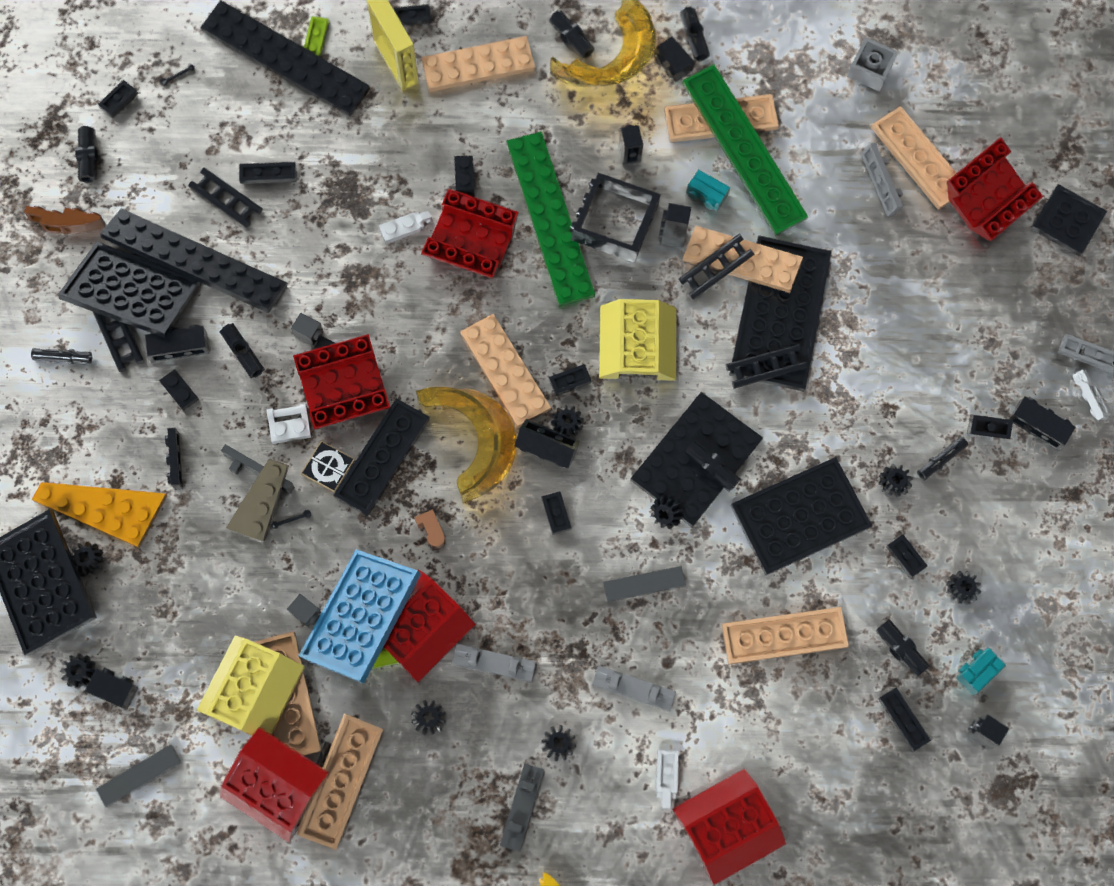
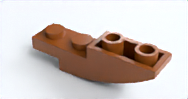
M26 206L24 211L30 221L39 222L45 231L52 233H86L106 226L100 214L96 212H83L79 208L70 209L65 207L64 212L61 213L57 210L48 211L40 206Z

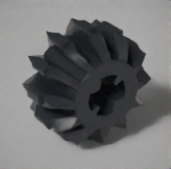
M564 405V410L558 407L557 413L552 414L554 420L551 421V426H555L553 430L560 431V433L567 434V436H571V433L577 436V430L583 429L581 424L584 422V418L580 417L581 411L575 412L574 406L569 410L568 406ZM566 419H569L570 422H568V424H565L564 420L566 422Z
M892 464L890 468L885 467L883 469L884 472L879 474L882 480L878 482V485L884 486L882 492L889 491V497L893 493L896 498L900 497L901 493L906 495L908 493L907 489L912 487L910 481H912L913 477L907 476L909 470L903 471V465L897 468L895 464Z
M663 495L661 498L654 500V504L650 508L653 511L650 517L656 518L654 524L659 522L661 528L667 526L668 529L679 525L680 520L684 518V514L681 513L684 507L678 505L680 500L674 501V495L669 498L667 495Z
M86 541L84 546L78 543V550L71 549L74 553L72 558L79 574L82 573L83 576H88L90 572L94 575L96 567L102 569L99 563L105 561L101 557L104 552L98 549L99 546L97 544L91 546V543ZM86 556L89 558L88 561L84 560Z
M958 571L956 575L952 574L950 576L951 581L946 582V585L950 587L946 590V593L953 594L950 600L957 598V604L959 605L963 601L966 605H969L971 601H976L978 599L976 595L981 593V590L977 588L981 583L974 581L977 576L970 577L969 571H966L964 574L962 571Z
M78 653L76 658L73 655L69 656L70 662L63 661L66 668L60 669V672L65 674L61 679L67 681V686L72 687L74 685L76 689H80L81 685L87 687V680L91 679V675L95 671L93 667L96 665L94 661H90V656L86 655L83 657L81 653ZM78 668L82 670L80 674L76 673Z
M424 700L423 708L419 704L416 705L419 712L412 711V715L418 718L411 720L412 724H418L415 728L416 731L423 728V735L427 734L428 729H430L431 735H435L433 728L436 727L438 731H441L442 728L438 724H446V720L440 718L446 716V712H439L442 709V705L439 704L435 707L434 700L431 701L430 706ZM429 713H432L431 715L432 717H434V719L429 720V723H426V719L424 718V716H428Z
M561 725L558 732L552 726V735L545 731L544 735L548 739H541L542 744H548L542 748V751L550 750L547 758H551L555 754L554 760L556 762L559 759V755L565 761L567 759L565 752L572 756L573 752L569 748H576L575 743H570V741L575 739V735L567 737L570 729L568 728L562 733L563 726ZM559 738L562 739L563 747L560 748L559 746V748H555L554 740L557 739L558 741Z

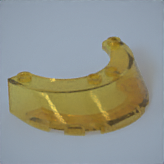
M622 0L621 7L615 13V21L622 32L623 44L617 57L609 64L596 68L576 58L568 65L561 64L556 58L552 57L550 59V74L566 84L587 88L619 84L633 78L646 67L655 49L656 29L648 10L638 0Z
M429 387L416 391L419 405L422 404L425 407L440 406L443 411L451 408L465 415L476 430L478 437L476 456L468 469L457 478V487L462 503L464 504L481 497L496 488L510 471L516 453V447H514L516 442L515 429L504 408L486 394L471 389Z

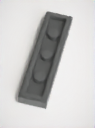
M682 566L604 581L603 585L607 602L685 587L686 583Z
M170 744L96 788V791L104 806L109 807L182 762L174 747Z

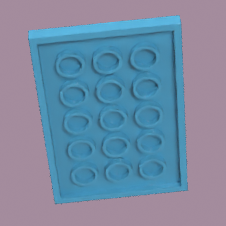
M356 549L298 656L305 661L364 684L421 573L418 570Z

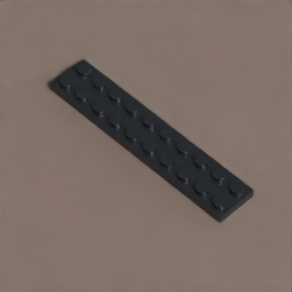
M222 0L218 2L200 27L204 33L351 117L370 90V85Z
M122 208L100 233L101 238L267 313L271 311L287 288V282Z

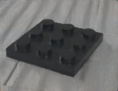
M1057 184L1031 230L1080 257L1107 211Z

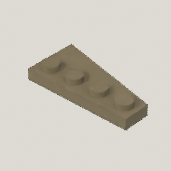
M268 459L226 529L265 541L289 465Z

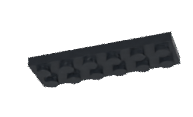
M396 398L333 496L362 514L369 516L430 420V417Z

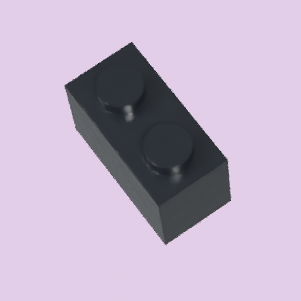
M673 36L655 47L654 60L665 69L667 76L673 78L675 82L693 71L695 61Z
M626 125L620 128L618 146L623 165L641 162L643 141L639 125Z
M473 155L454 156L456 191L475 197Z
M970 414L967 433L1011 439L1013 420Z
M104 668L103 671L95 669L85 692L127 710L138 689L133 684L134 680L122 676L121 679L114 676L115 672Z
M987 714L970 722L967 727L969 732L966 737L986 750H990L1000 746L1010 728Z

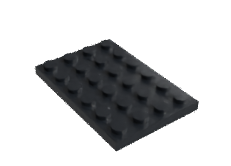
M96 241L58 293V297L65 302L165 338L201 283L158 263Z
M700 392L630 478V481L655 500L663 495H667L668 498L674 495V501L680 500L678 505L684 507V510L681 512L684 514V518L681 520L693 528L724 488L716 480L705 476L700 470V466L689 458L685 451L697 440L711 453L718 454L725 461L726 466L736 474L762 441L763 437L703 392Z
M836 457L730 505L766 576L866 531L873 526Z
M48 509L0 537V594L24 656H30L97 618L53 510Z

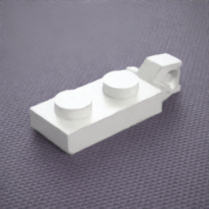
M429 211L420 214L419 212H413L379 225V229L385 243L388 244L421 232L424 225L432 222Z
M1081 370L1074 374L1075 384L1081 387L1082 396L1088 401L1092 416L1097 418V420L1110 418L1111 414L1087 371Z
M657 750L656 793L657 798H661V809L664 810L671 809V799H676L679 752L673 750Z

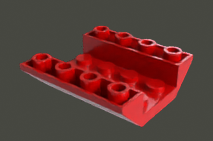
M999 137L947 180L948 200L968 228L988 241H992L1043 198L1034 182L1024 184L1011 166L1006 156L1012 151L1002 137Z
M448 188L442 202L440 218L432 237L427 238L421 255L493 279L500 270L511 243L519 212Z
M369 334L293 355L314 430L390 408Z
M419 569L418 571L421 575L383 646L417 683L476 625L466 612L432 578Z
M259 727L240 750L221 785L220 798L290 843L300 826L298 822L313 795L321 789L330 772Z
M745 769L672 809L682 828L684 827L704 864L703 868L713 886L786 845L776 817L758 785Z

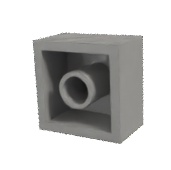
M865 37L850 66L847 77L880 92L898 51Z

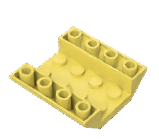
M619 299L601 305L599 379H618L619 374L657 375V380L676 381V307L660 300Z
M234 636L197 711L251 736L259 727L272 735L305 666L246 638Z

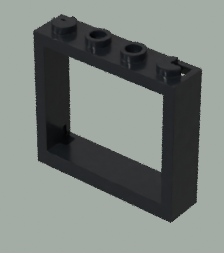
M598 172L596 178H592L590 182V192L584 195L582 202L584 206L578 209L577 221H573L571 225V240L635 263L658 208L661 194ZM599 188L648 204L632 245L581 228Z

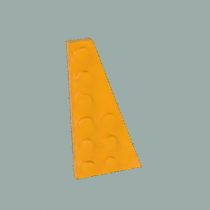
M41 482L31 500L140 548L167 494Z

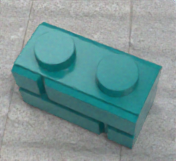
M698 169L689 182L686 193L692 200H699L708 209L718 211L727 198L731 187Z
M990 648L983 651L979 649L972 655L974 660L970 664L966 662L958 669L960 674L956 679L972 695L978 694L1006 666Z

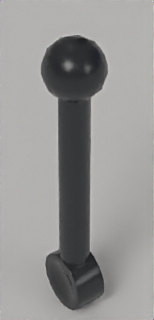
M189 64L188 68L168 77L167 79L161 78L160 84L162 86H166L169 81L177 78L178 76L188 71H194L195 66L193 64Z
M305 510L303 514L279 522L273 521L271 527L277 529L278 526L303 517L310 518L311 512Z

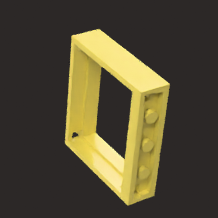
M366 0L373 41L400 88L404 91L419 84L414 44L389 1Z

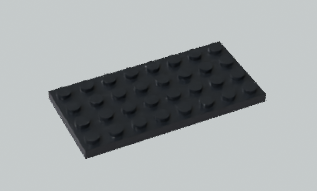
M758 235L757 244L801 256L803 261L791 293L748 281L732 362L799 344L801 351L796 352L799 363L806 362L807 369L760 382L804 392L832 251ZM788 355L778 357L781 368L792 365ZM770 360L759 363L763 373L773 370ZM752 365L741 368L744 378L755 375ZM731 370L729 375L736 377L734 370Z

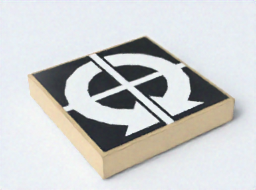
M321 441L301 472V475L335 493L353 466L355 459Z

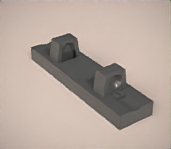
M226 444L221 449L223 455L233 461L229 469L236 475L239 474L243 467L259 475L264 467ZM285 479L282 490L291 494L295 487L292 482Z
M524 763L500 846L520 852L544 769Z

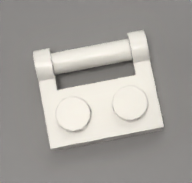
M300 403V406L273 410V408L267 409L272 444L311 438L306 403ZM300 413L302 418L275 422L276 417Z

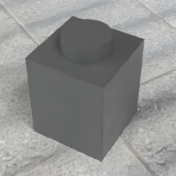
M303 313L299 314L291 327L294 336L311 345H314L316 340L318 341L323 335L321 323Z
M299 594L287 608L290 614L307 627L311 624L314 625L321 613L320 609L302 594Z

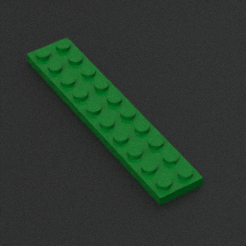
M715 64L682 81L683 86L774 235L777 236L807 220V213Z
M542 131L506 140L558 306L561 307L594 298L595 292L579 243L571 240L572 232L570 228L572 222Z

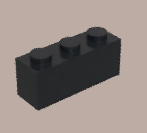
M669 203L668 210L664 209L659 237H662V245L683 248L692 207Z
M191 325L189 328L184 329L172 328L165 338L153 333L145 335L147 357L152 363L209 354L207 332L204 326Z
M1026 396L1019 401L1009 420H1013V424L1058 451L1066 445L1076 428L1068 419L1057 416L1053 410L1044 408L1035 399Z
M525 419L519 429L514 447L519 448L523 452L536 455L540 459L553 462L559 467L568 469L574 460L580 441Z

